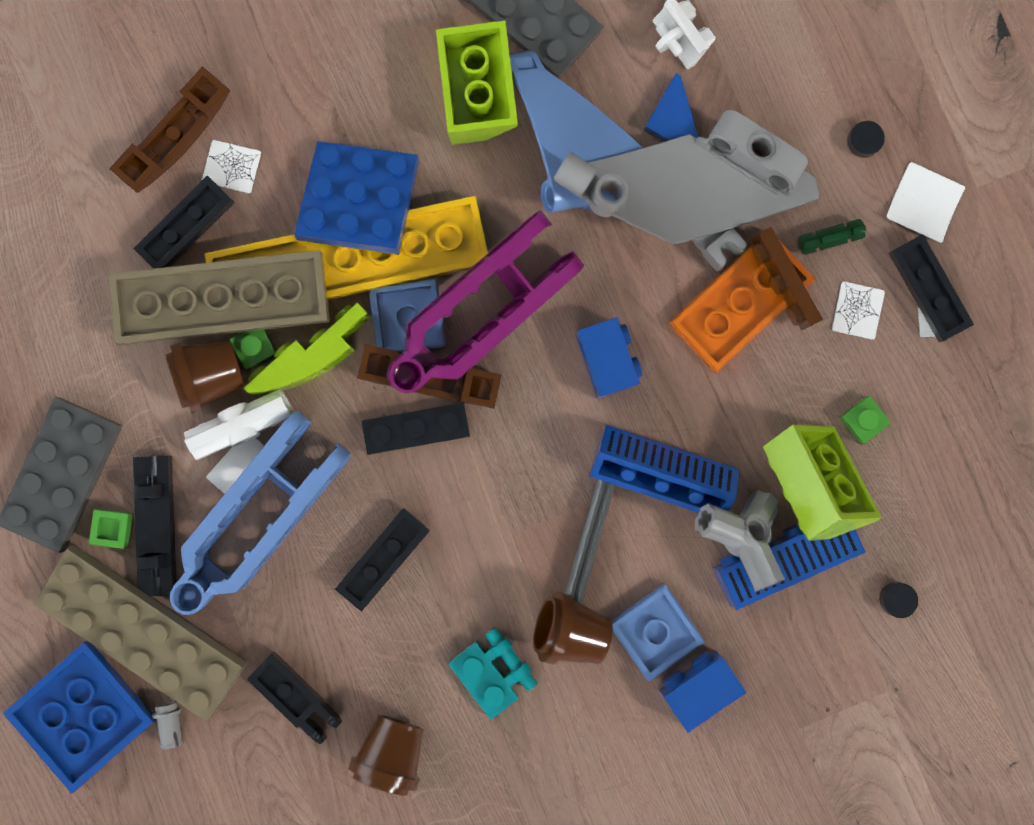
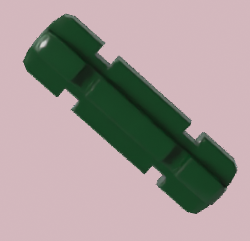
M861 219L846 222L847 226H844L842 223L817 230L815 235L812 232L806 233L798 237V248L801 254L808 255L817 252L816 248L822 251L846 244L848 239L851 242L857 241L866 236V226Z

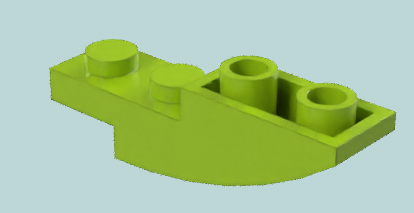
M358 303L353 307L351 305L345 306L335 316L337 321L328 330L323 328L313 335L309 340L311 344L309 348H306L297 340L292 344L290 342L283 344L275 352L274 356L276 359L267 367L264 365L260 366L249 376L248 380L250 383L244 389L253 395L270 394L279 389L282 391L292 389L325 374L356 351L347 340L371 316Z

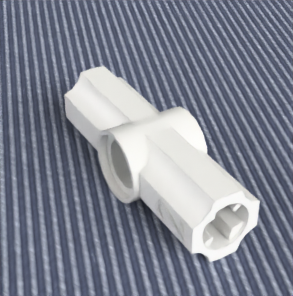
M279 389L248 404L247 402L240 403L217 414V418L184 432V441L195 460H200L230 445L232 447L238 446L260 436L261 431L284 422L293 413L292 407L283 391Z

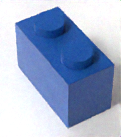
M617 317L576 332L575 336L597 399L640 384L638 377L643 376L637 357L631 358L627 347L628 344H631L629 331L625 324H619Z
M714 651L712 654L705 652L692 661L693 667L684 673L680 671L673 673L663 681L664 686L659 689L687 733L747 693L724 658L717 651Z

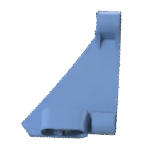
M535 51L509 53L513 85L517 87L524 101L548 179L541 186V200L545 210L548 213L581 207L583 210H591L588 202L553 181L567 155L572 152L586 162H593L643 149V147L596 106L547 71ZM601 191L602 196L606 200H616L614 194L610 191Z

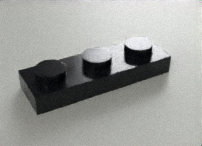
M207 175L133 249L153 269L171 267L235 202Z
M923 234L888 253L938 342H943L974 325Z
M464 402L361 421L367 455L470 437Z
M403 508L335 590L362 612L430 532V529L407 509Z

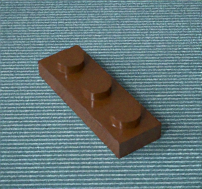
M772 227L760 232L751 240L754 245L752 246V252L758 263L764 264L771 275L769 282L777 295H782L788 306L786 307V313L790 321L795 326L799 325L801 331L822 321L821 314Z

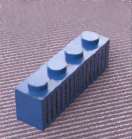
M606 425L596 448L590 477L699 513L700 508L707 504L726 511L730 510L737 496L739 469Z
M798 524L784 529V536L773 541L770 540L768 543L784 576V580L757 592L754 590L740 557L734 556L731 553L719 559L721 564L713 567V570L729 605L739 610L866 553L856 529L824 540H808Z

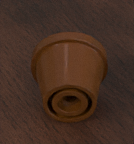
M230 341L185 346L177 343L170 345L171 353L165 354L182 408L190 407L192 413L201 411L202 406L244 386Z
M558 591L552 597H548L539 611L533 635L534 650L539 660L548 664H556L558 661L600 664L606 657L611 644L612 621L609 617L574 601L570 594Z
M378 715L357 756L351 758L348 769L354 772L353 779L369 787L396 795L407 796L408 791H416L420 780L417 777L424 729L396 718Z

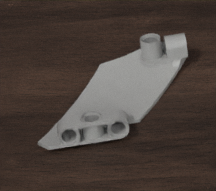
M726 110L722 113L707 139L703 137L695 138L689 134L650 147L593 162H586L570 152L553 179L556 183L588 202L591 210L596 215L601 217L613 215L673 245L742 226L819 199L816 177L805 171L808 164L806 156L752 120L733 110ZM752 148L757 149L761 153L762 157L757 156L753 152ZM601 191H610L614 194L616 200H606L602 196Z

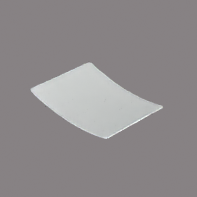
M910 162L894 195L887 218L942 243L965 186Z

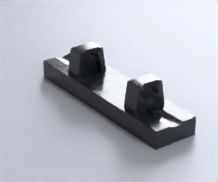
M172 456L133 457L137 588L150 597L170 596L173 586L177 583ZM151 553H162L159 555L148 556V554Z

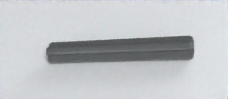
M599 479L596 480L565 593L570 594L574 601L580 603L583 601L615 488L614 484Z

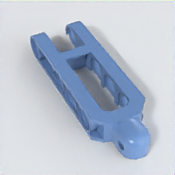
M298 410L293 412L181 547L185 573L170 592V603L174 610L182 615H191L206 607L215 594L236 593L239 589H245L346 465L352 454L337 443L335 450L320 467H315L301 485L297 484L281 471L278 466L305 434L312 422ZM269 478L291 496L288 500L290 504L276 521L269 523L266 527L267 533L258 544L243 555L245 560L236 571L225 573L210 560L209 550Z

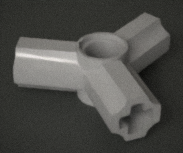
M760 490L753 492L749 496L739 515L707 504L700 508L699 515L695 519L696 532H699L705 538L724 544L732 555L740 557L755 592L784 580V576L768 544L772 536L770 527L779 512L777 508L779 501L772 493H764Z

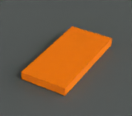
M781 243L805 288H807L816 278ZM753 244L668 324L714 373L722 369L787 307L782 295H777L772 289L769 282L771 275L766 266L759 264L752 252Z

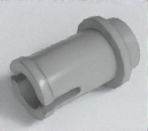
M167 701L155 705V712L152 714V717L157 719L160 749L162 750L176 748L175 743L177 746H181L184 743L178 715L182 710L181 707H177L176 701Z

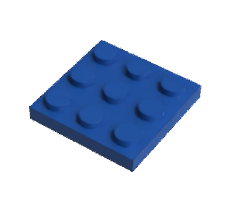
M317 141L294 232L296 239L299 241L399 255L419 165L418 155Z
M88 641L82 643L3 713L71 794L78 790L157 720L152 717L153 713L98 649Z

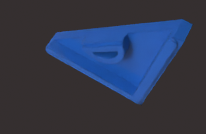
M677 73L644 128V131L663 142L689 134L698 138L682 78Z

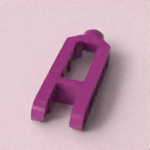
M542 210L525 220L406 324L405 351L390 364L387 371L388 381L393 388L407 394L420 389L432 377L459 379L582 270L584 264L575 252L571 251L557 260L535 281L529 284L512 263L514 259L533 244L531 240L544 228L552 225ZM495 273L513 295L514 299L446 359L436 358L423 343L426 337L424 333L441 318H448L453 314L451 310L468 295L476 294L480 290L478 286Z

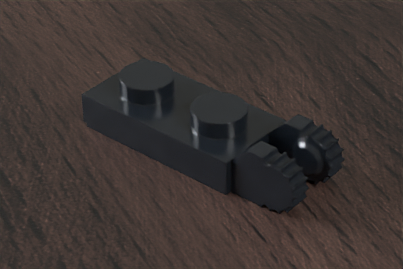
M275 651L248 677V681L297 729L300 727L319 744H322L327 736L318 724L308 718L314 711L332 727L337 728L342 723L341 717L337 712L324 703V699Z

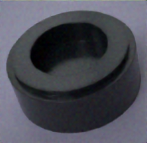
M873 121L858 123L849 132L847 137L849 150L861 158L873 156L882 148L885 141L883 129Z
M892 582L881 590L879 601L882 609L887 614L896 618H906L917 609L918 596L911 586L901 582Z

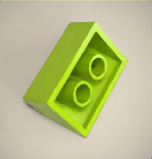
M506 20L436 29L447 131L451 145L486 141L518 127Z
M791 425L763 446L768 457V463L776 473L782 485L783 494L791 504L798 518V525L808 540L831 539L874 523L882 518L835 427Z

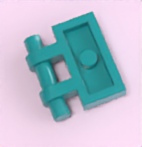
M496 627L484 635L492 645L489 649L484 651L476 640L448 663L490 720L519 699L518 694L512 688L515 683L520 682L527 692L538 684L530 673L532 668L526 661L522 662L511 648L513 643L507 636L503 637ZM499 656L511 670L505 676L502 675L493 663V660Z

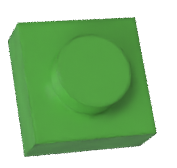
M266 329L245 331L229 339L245 370L248 371L274 358V354L277 351Z
M871 396L864 397L839 417L859 444H865L891 424Z
M94 509L89 545L121 549L128 548L133 513Z

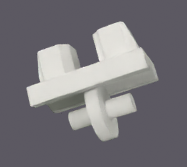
M667 0L661 12L652 20L657 27L656 31L661 36V39L655 46L660 53L670 49L675 57H679L688 70L695 66L715 41V36L709 28L702 27L699 30L696 29L692 23L696 16V9L689 0L679 3L676 0Z

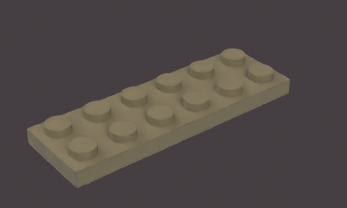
M320 250L108 274L115 344L117 345L330 322L323 253Z
M75 545L65 550L34 603L36 607L206 722L213 717L247 664L245 660Z

